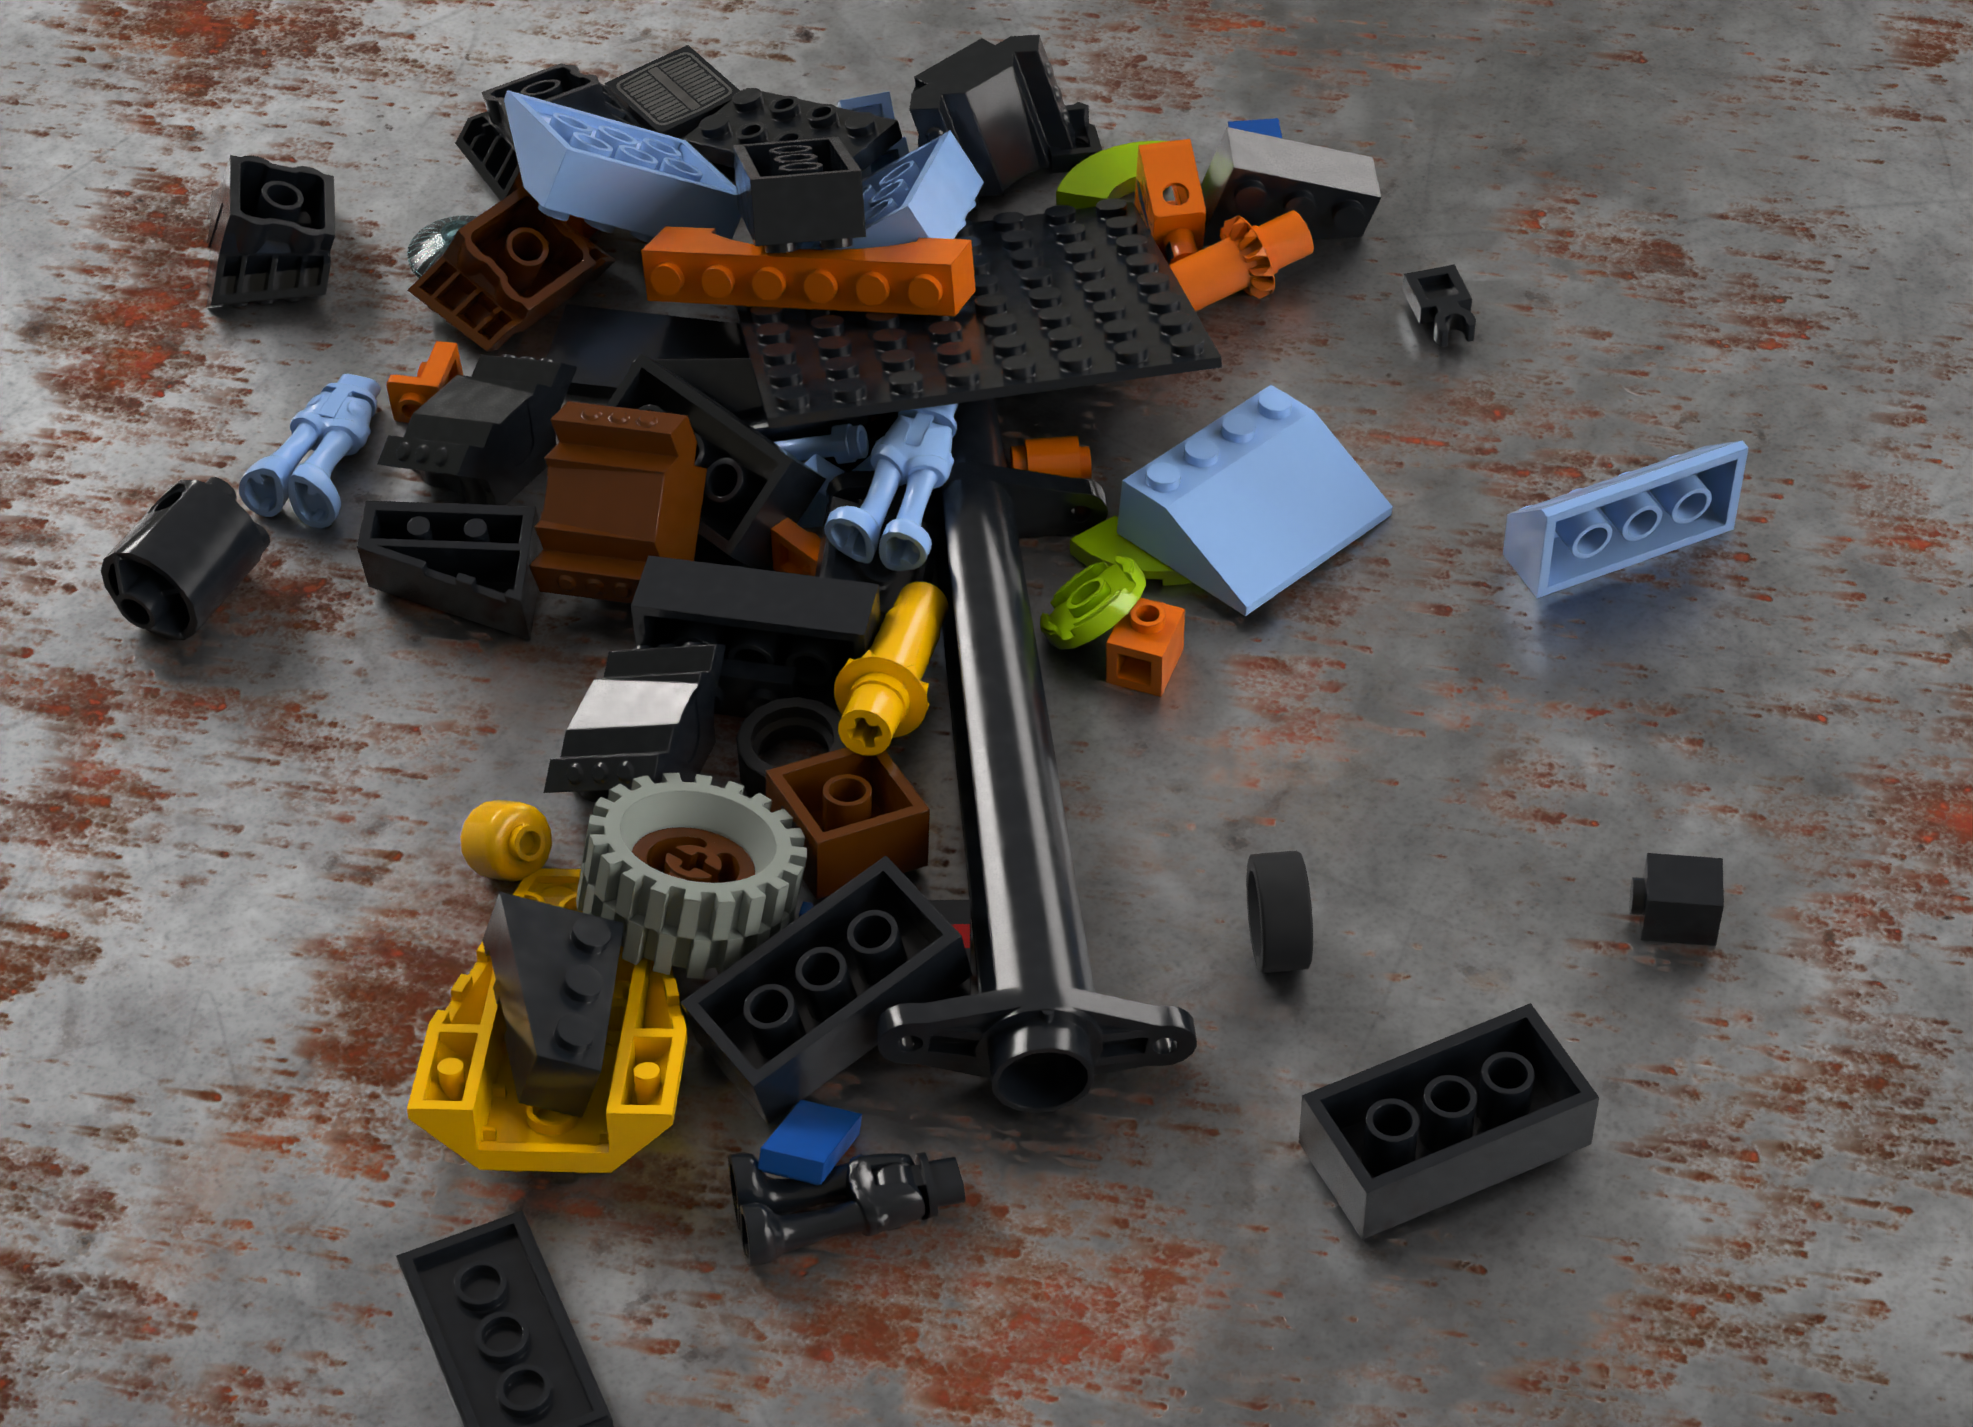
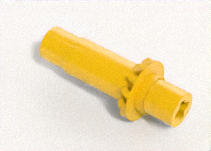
M912 582L901 589L893 608L886 614L871 648L861 658L856 660L849 658L835 680L834 698L842 714L838 724V734L844 745L857 754L873 756L884 752L890 745L892 738L911 733L925 718L930 705L927 699L929 683L921 680L940 639V629L949 609L944 593L930 583Z

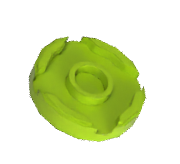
M1116 556V564L1110 567L1105 561L1096 562L1073 576L1053 595L1054 598L1050 601L1054 610L1050 616L1048 613L1045 614L1043 612L1040 617L1041 632L1053 646L1062 650L1076 648L1088 643L1111 629L1130 612L1141 598L1146 586L1145 574L1133 559L1126 556Z

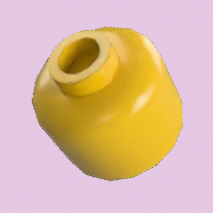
M494 800L482 803L473 809L466 818L460 836L461 852L467 865L477 874L491 879L513 882L520 881L524 877L530 876L543 868L549 859L552 847L551 828L546 817L536 807L517 801Z

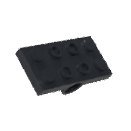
M746 88L734 94L732 100L715 114L701 120L699 126L685 136L683 140H686L709 162L735 168L733 145L839 137L862 172L903 137L898 120L876 116L870 112L843 109L832 104L806 101L795 96L769 93L758 88Z

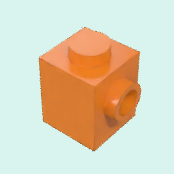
M1140 598L1130 612L1114 626L1106 642V683L1162 697L1184 649L1185 609L1159 601Z

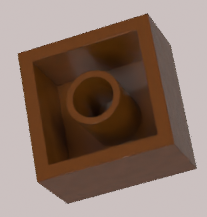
M845 747L766 770V797L772 800L770 812L785 809L793 817L791 828H801L805 836L803 847L807 848V859L802 879L817 900L830 896L884 856H887L902 873L928 866L930 809L886 751L873 756H865Z

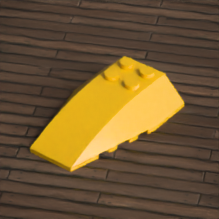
M541 868L532 875L524 877L513 895L577 911L576 897L581 869ZM482 941L476 950L477 962L468 975L461 974L451 989V1002L445 1011L438 1009L428 1024L407 1106L408 1119L479 1170L612 1173L673 1125L687 1044V1028L680 1008L679 992L672 967L670 975L654 972V961L642 958L637 965L622 959L623 947H620L602 1071L585 1113L580 1118L518 1102L504 1040V1034L507 1029L502 1005L496 1004L493 990L496 978L491 956H486Z

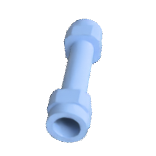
M851 424L834 425L830 435L774 442L800 461L809 460L813 455L817 454L822 458L834 457L838 464L853 463L857 459L866 458L869 450L865 428L862 425L852 426Z

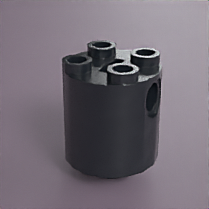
M217 477L209 478L206 483L199 480L178 481L163 494L155 505L150 508L103 559L101 575L104 586L121 614L130 623L168 640H185L200 629L260 561L262 553L270 544V537L267 531L255 523L251 516L237 503L236 493L227 482Z

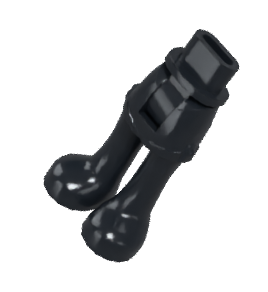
M742 1152L728 1156L734 1211L738 1229L741 1230L742 1247L748 1267L771 1263L784 1253L840 1234L862 1232L865 1236H872L882 1231L899 1229L901 1226L918 1219L926 1220L938 1216V1207L965 1202L964 1184L955 1157L929 1161L926 1153L922 1152L916 1153L914 1163L909 1154H860L852 1157L847 1163L835 1166L822 1184L815 1185L790 1178H771L767 1176L765 1172L758 1169L759 1161L754 1154ZM847 1201L818 1210L789 1214L826 1203Z

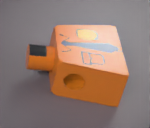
M1190 139L1138 145L1134 205L1169 265L1203 249L1206 207ZM1169 186H1172L1174 201H1165L1163 198V191Z

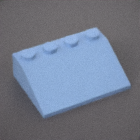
M507 90L504 103L523 186L539 203L538 209L542 213L562 221H567L570 215L584 218L588 225L608 233H613L616 227L629 230L631 235L647 243L665 226L715 228L717 235L728 239L733 238L741 219L737 204L736 186L686 140Z
M951 130L862 179L866 237L853 238V245L844 248H821L820 241L798 243V249L872 248L916 242L919 237L955 239L957 233L966 225L965 218L968 212L976 206L974 200L984 182Z
M1269 385L1122 480L1117 533L1239 613L1247 616L1391 516L1393 506L1314 410L1273 385Z

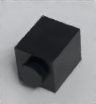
M1647 853L1643 878L1632 877L1629 900L1630 914L1640 915L1641 940L1716 946L1724 908L1723 858Z

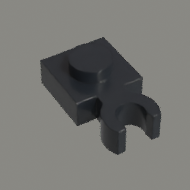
M1455 264L1404 274L1403 292L1419 324L1434 322L1433 338L1439 346H1447L1449 330L1461 331L1467 342L1474 341L1476 319L1471 313L1472 297Z

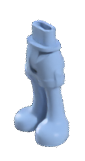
M343 374L337 383L327 384L319 395L311 398L306 407L291 420L290 430L292 435L273 454L258 460L245 472L239 484V494L246 506L258 515L273 517L281 511L289 498L295 514L302 522L313 528L329 527L337 518L341 509L340 496L330 478L332 471L342 457L356 454L367 442L368 436L371 433L369 424L377 410L376 398L381 390L380 385L371 378ZM309 450L314 451L304 463L298 465Z
M958 403L898 412L897 419L893 422L885 436L876 441L872 449L870 461L875 472L868 494L861 507L841 506L830 512L824 531L834 547L856 561L870 563L879 544V555L882 563L886 568L896 571L913 570L924 564L931 550L932 542L929 534L921 527L922 518L932 490L942 486L947 481L954 464L951 448L952 438L957 431L954 414ZM907 484L897 517L886 525L879 543L881 529L899 485Z

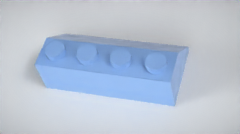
M1743 440L1704 446L1507 514L1503 556L1536 598H1540L1734 530L1749 447Z

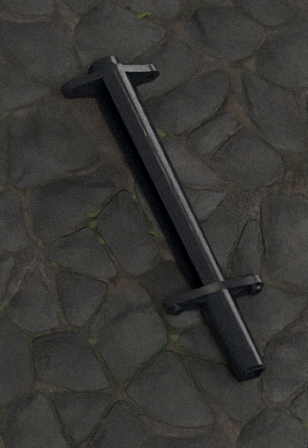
M995 398L958 403L954 414L957 431L952 438L951 448L954 464L947 481L942 486L932 490L922 518V522L940 527L936 570L938 588L946 596L949 606L942 630L969 899H971V920L979 994L927 1003L898 1004L888 1008L879 1015L876 1022L878 1049L884 1058L894 1063L920 1064L989 1078L992 1082L993 1094L1002 1104L1018 1111L1039 1113L1056 1111L1076 1103L1088 1094L1094 1083V1075L1145 1066L1173 1065L1184 1061L1195 1051L1197 1038L1193 1017L1188 1011L1180 1007L1151 1005L1095 993L1019 538L1063 534L1078 535L1106 520L1108 516L1106 495L1102 486L1090 479L1070 478L1008 468ZM875 470L849 471L836 476L827 486V503L834 496L863 504ZM907 484L899 485L888 512L898 514Z

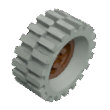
M663 773L661 783L654 784L649 776L646 775L633 778L631 790L622 784H618L609 789L608 800L602 797L598 799L594 805L593 814H590L577 889V911L624 923L621 946L623 947L622 959L637 965L642 958L654 961V972L670 975L672 966L686 968L687 978L704 979L706 969L716 968L718 974H720L794 921L807 859V848L803 847L805 836L801 828H791L793 817L785 809L770 812L772 800L761 793L756 794L751 799L744 796L745 786L728 781L725 788L711 785L712 776L696 774L694 782H682L679 773Z

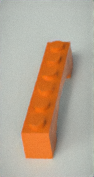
M665 226L641 250L647 301L956 316L976 291L972 240L919 237L916 242L882 247L834 250L798 249L787 253L765 252V246H755V244L719 236L716 234L715 228Z

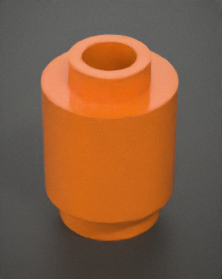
M1078 436L1024 439L1023 445L1010 446L1011 468L1070 478L1092 479L1089 446L1079 447Z

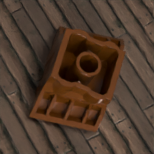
M522 186L460 228L444 254L407 291L484 350L494 351L498 350L514 333L524 332L565 303L587 282L596 281L616 260L564 221L542 213L538 209L539 203Z
M567 401L550 419L559 443L544 457L548 466L546 494L540 521L534 526L543 550L529 567L540 592L632 604L648 555L694 561L707 469L695 466L694 464L697 440L688 415Z

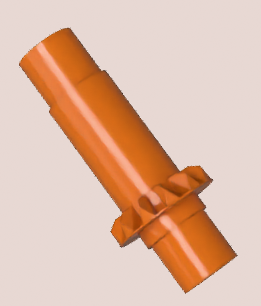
M1294 210L1259 226H1251L1243 217L1235 216L1224 221V227L1220 229L1221 241L1169 266L1196 312L1241 290L1258 299L1272 294L1275 289L1274 274L1279 269L1312 254L1314 244L1308 226L1300 214Z

